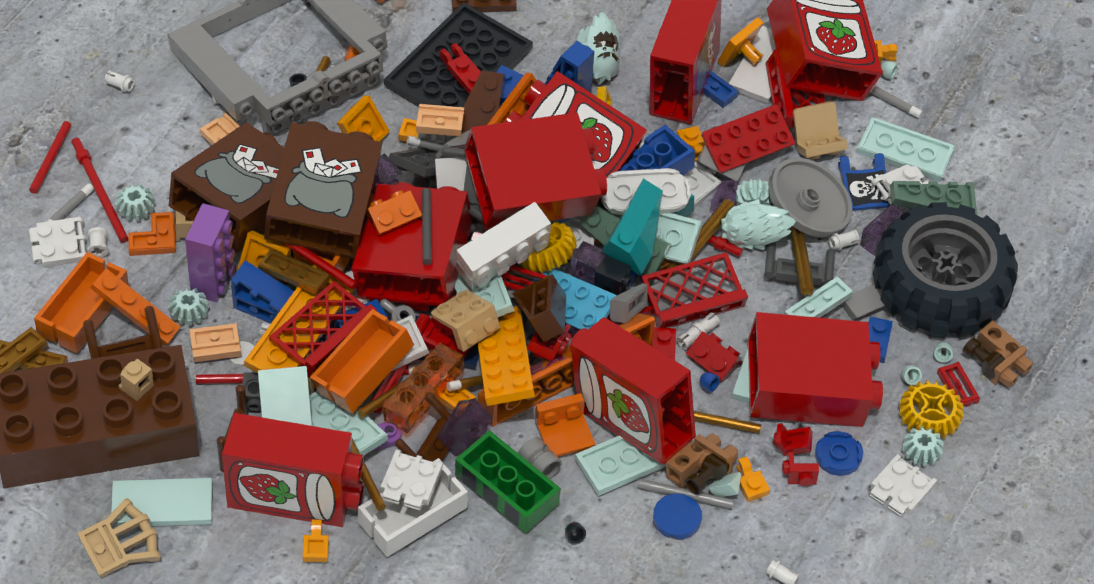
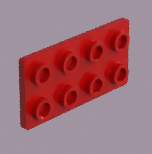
M777 104L714 127L701 134L719 173L726 172L795 144Z

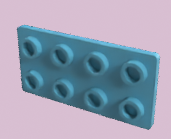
M557 269L547 270L544 273L538 272L547 276L553 274L565 292V324H569L578 330L583 328L589 329L603 317L607 318L609 315L610 300L616 296L615 294Z

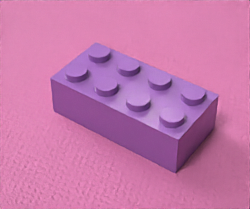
M202 203L185 238L190 290L192 291L197 288L199 293L204 292L208 301L218 303L220 296L226 293L229 277H233L236 270V264L233 261L235 250L232 249L234 236L231 235L233 222L230 221L229 210Z

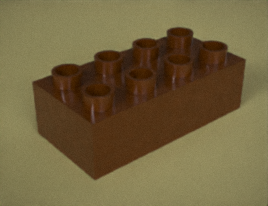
M182 345L0 373V475L3 489L199 456L196 422ZM139 359L152 369L154 386L138 401L119 389L122 370L128 363Z

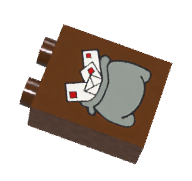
M308 121L304 124L291 122L266 214L264 239L355 259L367 217L366 212L370 205L383 142L375 141L364 132L354 131L349 134L330 131L325 125L315 121Z
M245 122L171 172L168 206L193 222L202 203L229 210L230 221L233 222L231 235L234 236L232 249L235 250V253L240 252L244 248L248 232L255 231L261 235L265 234L266 214L284 147L278 144L277 140L270 133H262Z

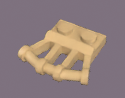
M128 498L124 499L106 519L77 533L100 578L122 567L125 568L129 563L155 562L161 559L160 552L157 551L156 537L158 534L155 528H151L148 515L143 514L134 507L133 502ZM124 513L134 518L114 529L111 527ZM136 527H140L142 533L120 544L117 537ZM147 542V552L125 554L129 549Z

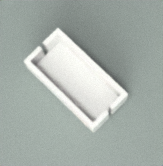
M533 202L457 249V271L471 290L476 287L481 288L485 286L492 277L497 274L498 276L503 275L516 262L518 264L524 262L532 252L543 250L549 243L551 222L536 202Z
M438 458L433 462L438 463V461H442ZM443 464L428 506L423 504L421 510L404 506V499L402 498L400 504L383 500L386 508L382 511H377L372 499L358 507V523L371 538L374 537L375 544L388 557L466 509L468 506V491L456 477L452 478V473Z

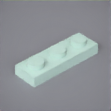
M836 277L814 291L811 296L808 295L787 309L785 315L821 318L851 298L853 291L839 277Z

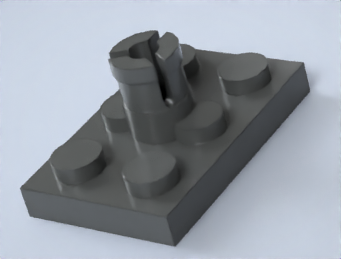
M417 148L390 153L388 162L396 165V168L399 170L413 172V186L429 188L431 177L436 176L435 159H437V151Z

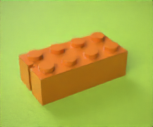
M86 252L34 317L36 331L45 339L56 343L58 340L60 346L78 353L87 342L83 322L91 320L94 330H96L114 307L90 287L105 270L106 266L110 272L129 286L127 270L110 262L106 265L104 259Z
M372 309L310 376V379L320 395L333 403L335 401L338 406L353 414L413 348L414 343L406 328L392 320L389 321L386 316Z

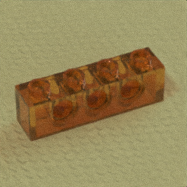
M439 343L434 350L431 349L429 354L426 355L425 360L420 365L415 366L406 381H402L399 384L397 391L384 401L382 406L384 421L392 423L396 428L408 433L431 408V405L425 400L426 393L432 392L439 399L441 394L447 389V382L455 381L463 372V355L442 343Z

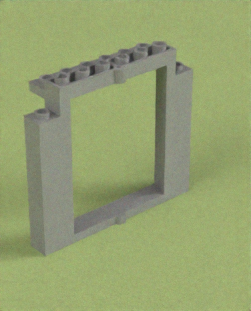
M238 0L231 5L168 33L170 49L236 121L257 112L261 116L263 132L274 135L289 128L291 122L299 123L380 83V72L383 71L380 51L388 48L386 31L354 0L307 1L360 54L324 72L321 70L316 71L311 78L272 97H269L212 37L291 0Z

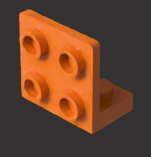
M582 393L536 404L535 423L542 441L549 447V451H553L558 457L584 451L595 446L594 439L583 414L585 400Z

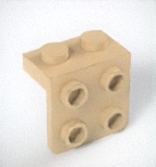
M828 101L794 109L793 119L798 153L807 159H817L823 154L836 155L841 153V150L848 149L847 140L839 135L836 104L834 102Z
M469 290L457 293L456 296L440 304L431 312L434 319L453 330L458 349L463 352L501 328L494 305Z

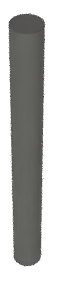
M429 188L422 189V260L424 265L432 264L431 190Z

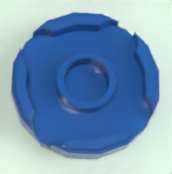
M841 431L829 432L817 442L815 450L816 462L819 463L822 470L829 474L837 476L849 475L855 472L862 463L863 448L861 443L852 438L853 436L849 433Z
M673 493L664 496L657 502L653 511V522L656 529L662 535L668 538L671 536L676 537V539H685L698 531L702 522V510L692 497Z

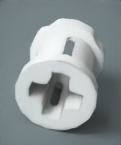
M101 227L91 228L87 232L88 239L90 240L87 252L99 258L105 257L108 254V247L106 246L108 231Z

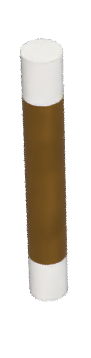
M482 375L450 381L446 384L447 390L454 391L483 385Z

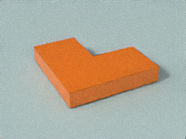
M174 212L151 213V231L128 233L129 256L176 253Z

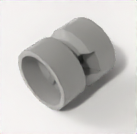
M539 437L530 439L518 451V454L549 479L554 477L562 466L560 458L553 451H549V447Z

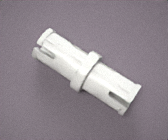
M711 312L700 322L693 323L687 332L677 338L679 347L687 350L702 331L707 334L720 325L718 316H714V313Z

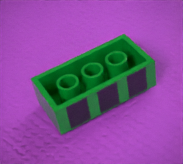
M490 430L455 459V475L525 534L559 505L561 488Z

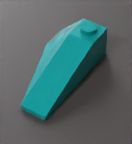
M644 178L601 250L608 256L630 265L631 270L640 276L653 254L663 190Z

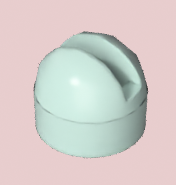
M892 61L883 62L881 64L882 76L892 80L897 71L898 64Z
M940 342L936 345L934 349L936 360L945 363L952 359L953 348L949 343ZM942 348H946V355H941Z
M908 365L903 368L901 376L904 382L909 385H915L918 381L920 382L922 372L918 367Z

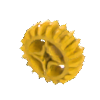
M558 221L551 224L548 245L539 252L534 251L529 254V257L524 262L519 263L521 267L530 271L544 273L547 270L552 271L554 268H560L562 264H567V260L572 259L573 254L576 253L577 247L575 235L570 227H567L565 223L559 224Z
M927 379L924 385L919 381L915 386L910 385L908 390L903 393L902 400L899 403V417L902 418V425H908V432L912 428L919 431L921 426L927 431L932 427V433H940V437L943 439L948 434L953 435L955 429L960 427L964 416L963 403L960 402V395H954V389L948 390L947 384L943 386L938 385V381L930 384ZM913 405H915V406L917 407V410H918L920 413H917V412H916V410L914 409V406H913ZM944 407L948 411L949 416L945 413Z

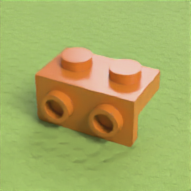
M403 190L392 194L389 200L383 202L380 199L369 205L370 208L367 209L366 215L368 218H371L378 235H382L422 217L411 190L405 193Z

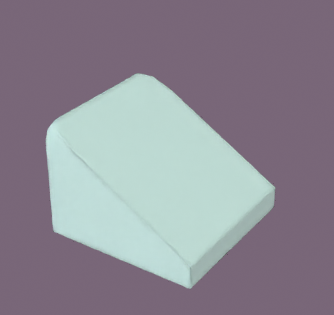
M741 473L728 474L721 480H715L709 487V490L713 495L719 497L737 495Z

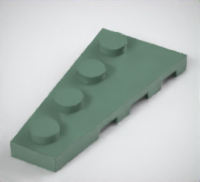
M893 181L890 185L891 204L908 208L920 205L922 209H927L931 202H947L948 207L959 208V205L962 204L974 208L977 215L974 182L958 185L957 182L938 184L936 181H930L928 184H921L919 181Z
M596 205L592 215L583 216L580 224L605 245L620 217ZM655 236L652 257L641 276L659 271L671 243ZM654 280L648 281L649 284L652 285Z

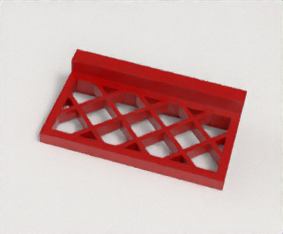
M775 49L766 61L773 105H778L787 126L794 128V109L810 106V101H813L815 104L824 103L825 98L824 94L802 91L809 97L806 100L798 93L800 90L786 88L778 52ZM793 96L801 105L797 106L791 97Z
M727 252L641 276V282L647 284V297L655 314L657 327L671 328L703 319L711 312L717 315L744 307L748 299L745 289L742 290ZM723 260L727 268L725 273L713 269V264ZM699 267L707 271L703 280L690 274L692 269ZM677 273L684 276L685 279L682 285L670 281L671 275ZM709 273L722 278L718 287L705 281ZM656 279L664 284L659 292L651 288L648 281ZM687 279L700 284L696 293L684 287ZM726 280L734 285L735 290L727 292L720 287L723 281ZM666 285L679 290L675 299L662 293ZM702 286L715 291L713 297L706 298L700 295L699 292ZM681 292L693 297L692 302L689 304H684L677 299ZM659 298L672 303L670 309L660 311L657 304Z
M333 281L271 334L269 341L300 366H307V376L310 378L372 309L375 311L377 309L371 304L368 306L364 305L336 281ZM335 290L341 295V300H328V294ZM315 306H325V314H312V308ZM328 306H342V314H329ZM345 306H355L360 311L357 314H346ZM298 320H309V328H296V322ZM312 320H326V328H313ZM329 320H343V326L341 328H330ZM282 334H293V342H283L279 337ZM296 334H310V342H296ZM313 334H327V340L325 342H313ZM297 348H310L311 354L304 359L297 354Z

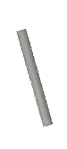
M640 478L637 483V488L666 495L673 493L684 494L692 497L697 502L732 509L734 504L732 499L702 492L696 495L688 489Z

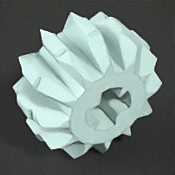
M750 179V181H742V184L737 186V206L757 199L760 200V204L773 206L769 195L768 181Z
M131 184L130 188L123 186L122 192H117L115 204L121 218L126 217L129 222L132 219H136L139 222L141 217L147 219L149 214L153 213L155 198L149 188H144L142 184L138 187Z
M187 286L183 292L177 289L176 295H171L168 305L173 321H178L180 326L188 323L190 327L193 322L200 324L201 319L206 318L209 308L204 292L199 293L197 288L190 291Z
M921 426L919 431L912 428L910 433L904 437L902 452L906 453V460L913 459L914 466L917 463H921L923 468L927 466V463L934 465L936 460H939L942 456L944 443L940 440V433H932V427L928 431L923 426Z

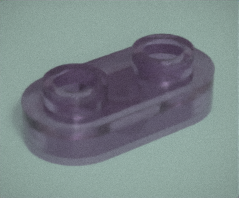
M728 179L720 183L711 200V214L714 213L725 199L733 201L734 206H736L737 186L740 185L738 182Z

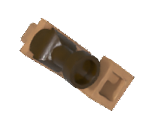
M994 320L979 331L977 339L975 337L971 338L962 350L969 357L974 355L983 364V374L991 378L990 382L994 385L1001 382L1010 388L1017 382L1019 377L1013 371L1014 369L1026 375L1033 366V362L1025 356L1028 349L1023 345L1020 346ZM985 348V349H986L987 351H989L991 354H988V353L985 352L983 349Z
M714 433L705 438L699 434L694 438L695 441L686 445L666 462V478L681 488L687 486L692 493L697 495L705 489V482L709 479L721 480L725 475L732 473V463L738 458V450L731 444L721 449V440Z

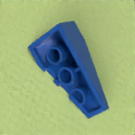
M664 125L646 137L642 147L633 153V158L620 171L669 168L675 169L681 175H684L695 168V150L667 125Z

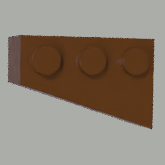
M481 71L463 106L462 134L470 130L471 127L487 125L501 107L505 74Z
M553 274L512 293L543 342L549 339H556L565 332L566 294Z

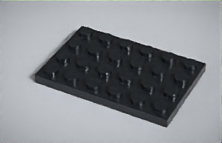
M463 2L384 78V85L417 105L463 107L469 94L447 69L446 64L439 55L440 50L446 49L450 53L452 60H454L456 57L451 51V45L457 43L462 48L463 53L470 58L480 71L497 72L501 65L512 69L533 48V42Z

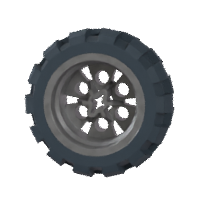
M931 202L927 209H922L919 205L904 212L900 219L897 218L891 222L883 232L874 260V284L876 289L882 288L880 299L892 316L900 315L901 323L915 332L918 328L930 331L929 336L945 338L948 333H956L957 338L972 335L978 331V327L983 329L991 321H996L1001 317L1002 311L1008 307L1017 280L1018 263L1015 259V251L1007 234L1000 235L999 225L986 215L982 218L975 214L974 208L962 204L959 205V208L948 207L947 202Z

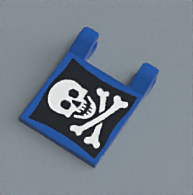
M876 153L874 155L875 159L872 162L874 169L850 171L849 157H840L838 169L841 173L843 184L850 195L852 211L892 207L888 201H884V195L878 187L873 186L871 183L874 178L886 174L883 153Z

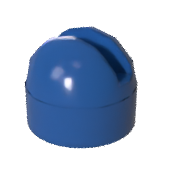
M705 372L700 377V386L709 393L715 391L720 383V377L712 372Z

